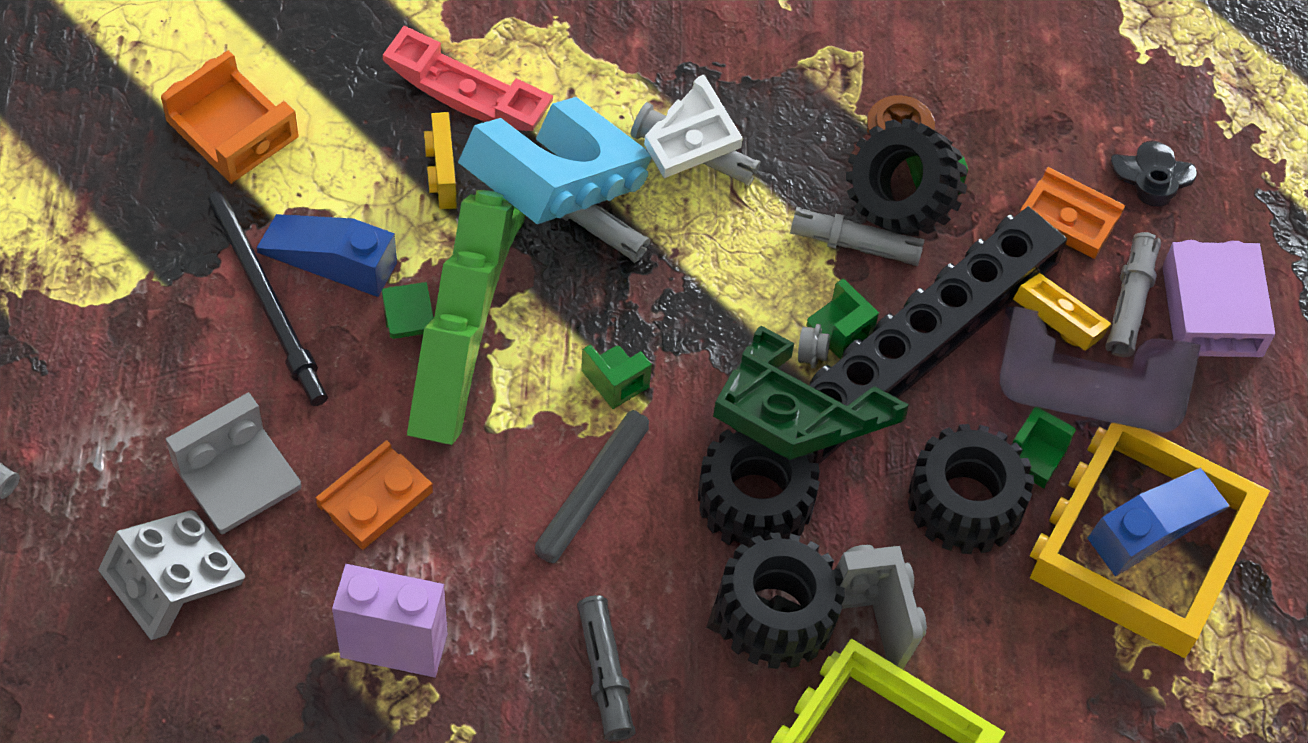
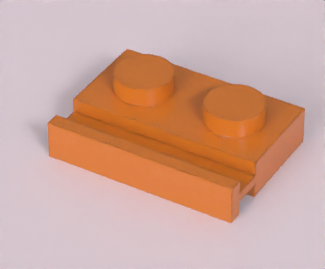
M1047 167L1042 179L1038 181L1020 209V212L1029 206L1067 238L1066 245L1095 259L1114 229L1116 222L1122 216L1126 205Z
M386 440L316 497V503L318 508L324 510L331 517V520L358 547L364 550L433 493V483L401 453L398 454Z

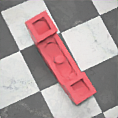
M406 26L402 27L383 54V61L415 87L443 104L484 122L502 118L516 130L533 131L553 102V95L515 78L510 86L442 54L440 42Z

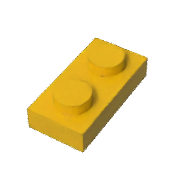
M449 112L431 113L432 131H424L426 157H435V166L427 167L429 193L438 192L439 210L457 208Z
M1041 273L1022 284L1013 300L1024 307L1028 315L1034 319L1044 321L1057 330L1067 343L1080 347L1085 351L1102 339L1111 325L1109 321Z

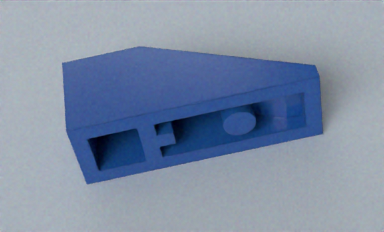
M276 214L256 248L259 254L379 297L397 264L395 233L354 218Z
M1199 468L1146 491L1106 514L1099 520L1087 539L1116 577L1226 510L1230 505L1205 472Z

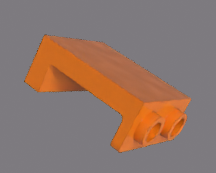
M229 50L217 58L208 60L199 70L182 81L173 83L161 95L166 121L231 184L299 137L295 110L285 101L275 106L238 71L235 56Z

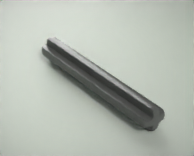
M632 410L623 418L536 542L535 554L539 558L551 564L558 561L649 430V419L645 415Z

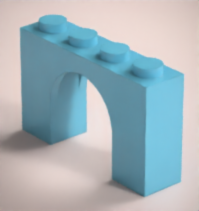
M574 97L552 103L536 137L537 141L556 155L540 148L505 120L499 118L474 125L458 161L459 164L495 192L502 194L505 200L533 222L540 224L555 218H561L580 209H587L606 200L610 201L620 195L637 191L648 177L646 169L652 157L644 147L579 98Z

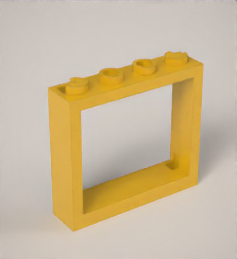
M1115 415L1108 430L1099 426L1087 449L1088 452L1094 454L1089 465L1082 461L1078 464L1068 484L1069 487L1075 489L1070 500L1063 497L1059 499L1049 519L1050 523L1056 525L1050 537L1043 533L1039 536L1030 554V557L1037 560L1030 579L1186 659L1211 613L1270 490L1131 421ZM1114 449L1173 479L1201 468L1230 505L1229 507L1237 510L1184 618L1058 554Z

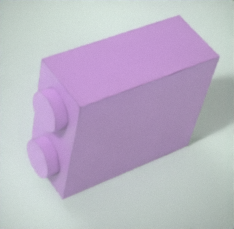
M1196 240L1172 242L1162 268L1175 356L1263 357L1275 336V328L1260 243H1242L1240 241L1201 243Z
M345 564L332 607L340 658L436 678L448 634L444 584Z

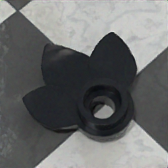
M1153 140L1142 143L1137 150L1136 156L1113 154L1110 162L1117 178L1123 182L1135 185L1138 198L1150 206L1167 205L1176 196L1179 188L1191 186L1197 176L1194 164L1176 161L1174 152L1169 146Z

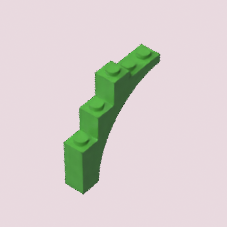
M477 190L476 195L470 194L461 202L453 255L443 263L435 316L424 327L407 430L408 436L453 445L462 432L475 363L492 298L509 249L525 221V214L505 200L503 195L498 192Z

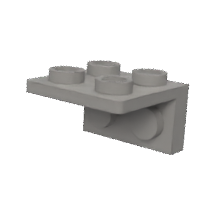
M249 392L166 438L173 467L220 534H225L301 489L300 479L263 429L259 405Z
M193 510L117 531L98 569L150 640L167 635L183 603L239 586L245 578L242 570Z

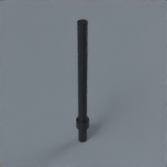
M223 191L211 193L208 201L287 356L285 364L292 378L300 382L312 406L322 405L327 401L328 396L316 374L318 366L311 352L304 349L225 193Z

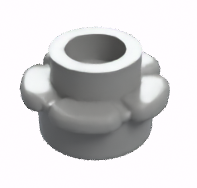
M816 324L815 328L803 326L799 340L798 362L811 364L813 369L817 367L819 360L827 361L830 334L822 333L820 324Z

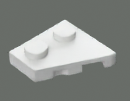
M701 75L693 82V88L681 101L678 99L670 107L666 118L658 121L645 135L644 145L663 178H667L741 148L743 138L705 75Z

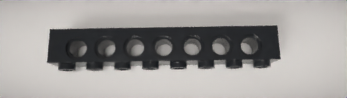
M1029 206L1015 217L1012 214L1006 216L999 223L991 237L986 241L982 238L977 240L968 249L965 258L957 265L950 263L945 266L937 275L935 282L926 290L923 288L917 289L907 299L904 308L896 315L892 313L885 315L877 323L869 337L864 341L857 339L852 342L844 351L842 359L832 367L825 365L819 369L811 379L809 386L846 406L873 386L899 398L1012 303L1022 284L1039 273L1045 275L1060 261L1067 238ZM946 304H952V305H955L956 307H950V306H948V305H946ZM915 329H922L927 333H921L916 331ZM883 354L893 355L897 359H889L883 356ZM851 380H859L866 385H856ZM845 442L813 452L815 454L813 463H818L819 465Z

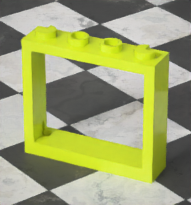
M851 638L841 654L834 651L831 657L828 656L820 671V675L825 678L817 690L811 687L805 690L794 710L799 715L791 728L782 725L771 743H806L850 677L958 743H1001L1005 732Z

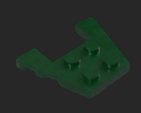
M760 326L754 333L753 342L750 346L747 345L743 352L741 363L737 370H733L719 394L713 417L731 426L734 430L749 436L770 448L773 452L791 460L901 423L906 419L909 404L875 386L848 406L838 402L778 369V367L792 358L794 343Z

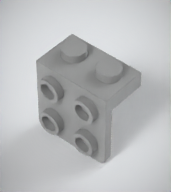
M871 545L855 546L843 553L835 568L840 569L843 577L840 587L845 588L842 609L873 605L886 658L889 662L904 669L925 636L927 629L924 611L921 607H916L912 592L914 589L912 567L908 562H904L900 546L876 549Z

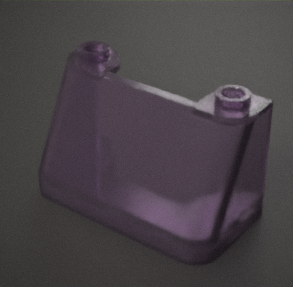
M1015 306L1006 307L1001 328L999 386L1002 393L1008 399L1021 404L1155 432H1169L1176 429L1183 422L1190 398L1201 347L1200 344L1152 338L1143 342L1138 347L1132 369L1053 353L1056 339L1047 336L1044 321L1037 315L1038 311Z

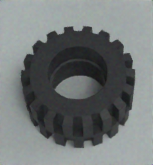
M903 119L902 124L896 120L886 121L885 130L877 125L870 129L871 138L866 140L861 137L856 146L861 148L857 156L850 154L848 163L853 165V171L846 172V182L853 184V187L847 190L849 198L857 202L854 208L860 215L867 217V221L888 231L901 235L903 233L911 237L919 236V231L926 234L936 231V222L946 225L951 220L948 212L951 209L958 212L962 205L961 202L957 201L958 194H966L967 184L960 181L961 177L967 176V169L965 165L958 162L963 158L959 149L953 147V142L947 137L922 123L918 124L909 119ZM919 156L923 164V177L918 189L908 198L895 201L890 188L894 170L905 159Z
M969 424L959 425L957 432H954L949 427L940 432L939 438L931 437L926 442L925 449L921 450L908 491L910 494L908 505L910 511H915L913 521L918 528L926 526L925 536L932 542L939 538L943 541L942 548L949 551L952 550L953 546L961 547V554H972L973 548L978 547L981 553L991 551L994 543L999 547L1008 541L1010 534L1014 535L1019 528L1032 496L1034 476L1029 475L1032 467L1029 459L1020 458L1023 449L1016 442L1009 445L1006 442L1008 436L1000 431L997 435L988 433L989 427L979 425L978 430H971ZM958 477L977 480L988 488L993 498L985 501L965 499L955 493L947 481Z
M729 429L722 432L719 436V442L712 441L707 448V456L703 457L699 480V511L702 518H708L707 527L713 534L721 531V541L729 546L734 540L739 542L740 545L743 544L748 547L751 538L760 535L766 541L768 540L769 533H780L781 539H789L790 534L800 536L804 531L805 524L808 525L811 520L820 483L818 481L820 474L818 463H813L815 454L812 452L789 460L741 432L736 431V433H732ZM760 475L773 480L783 492L772 498L758 499L741 492L733 482L744 476Z
M769 533L768 540L766 541L760 535L750 539L748 547L741 544L735 550L733 559L729 558L725 566L715 604H717L715 619L717 623H722L719 632L723 639L732 638L731 649L738 655L743 651L748 653V661L758 665L760 659L768 661V668L779 669L781 662H786L788 668H793L800 665L802 657L807 662L817 657L819 649L824 650L829 643L843 608L845 588L840 587L843 580L840 569L832 570L834 563L832 557L828 553L821 556L818 553L820 546L812 541L808 545L799 542L801 536L790 534L789 539H781L780 533ZM765 589L784 591L793 596L803 609L796 612L773 610L758 598L756 592Z

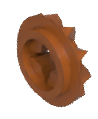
M903 95L888 96L877 101L871 107L867 117V133L870 134L869 130L876 125L885 130L886 121L896 120L902 124L903 119L913 120L918 124L922 123L935 130V121L928 107L919 100Z

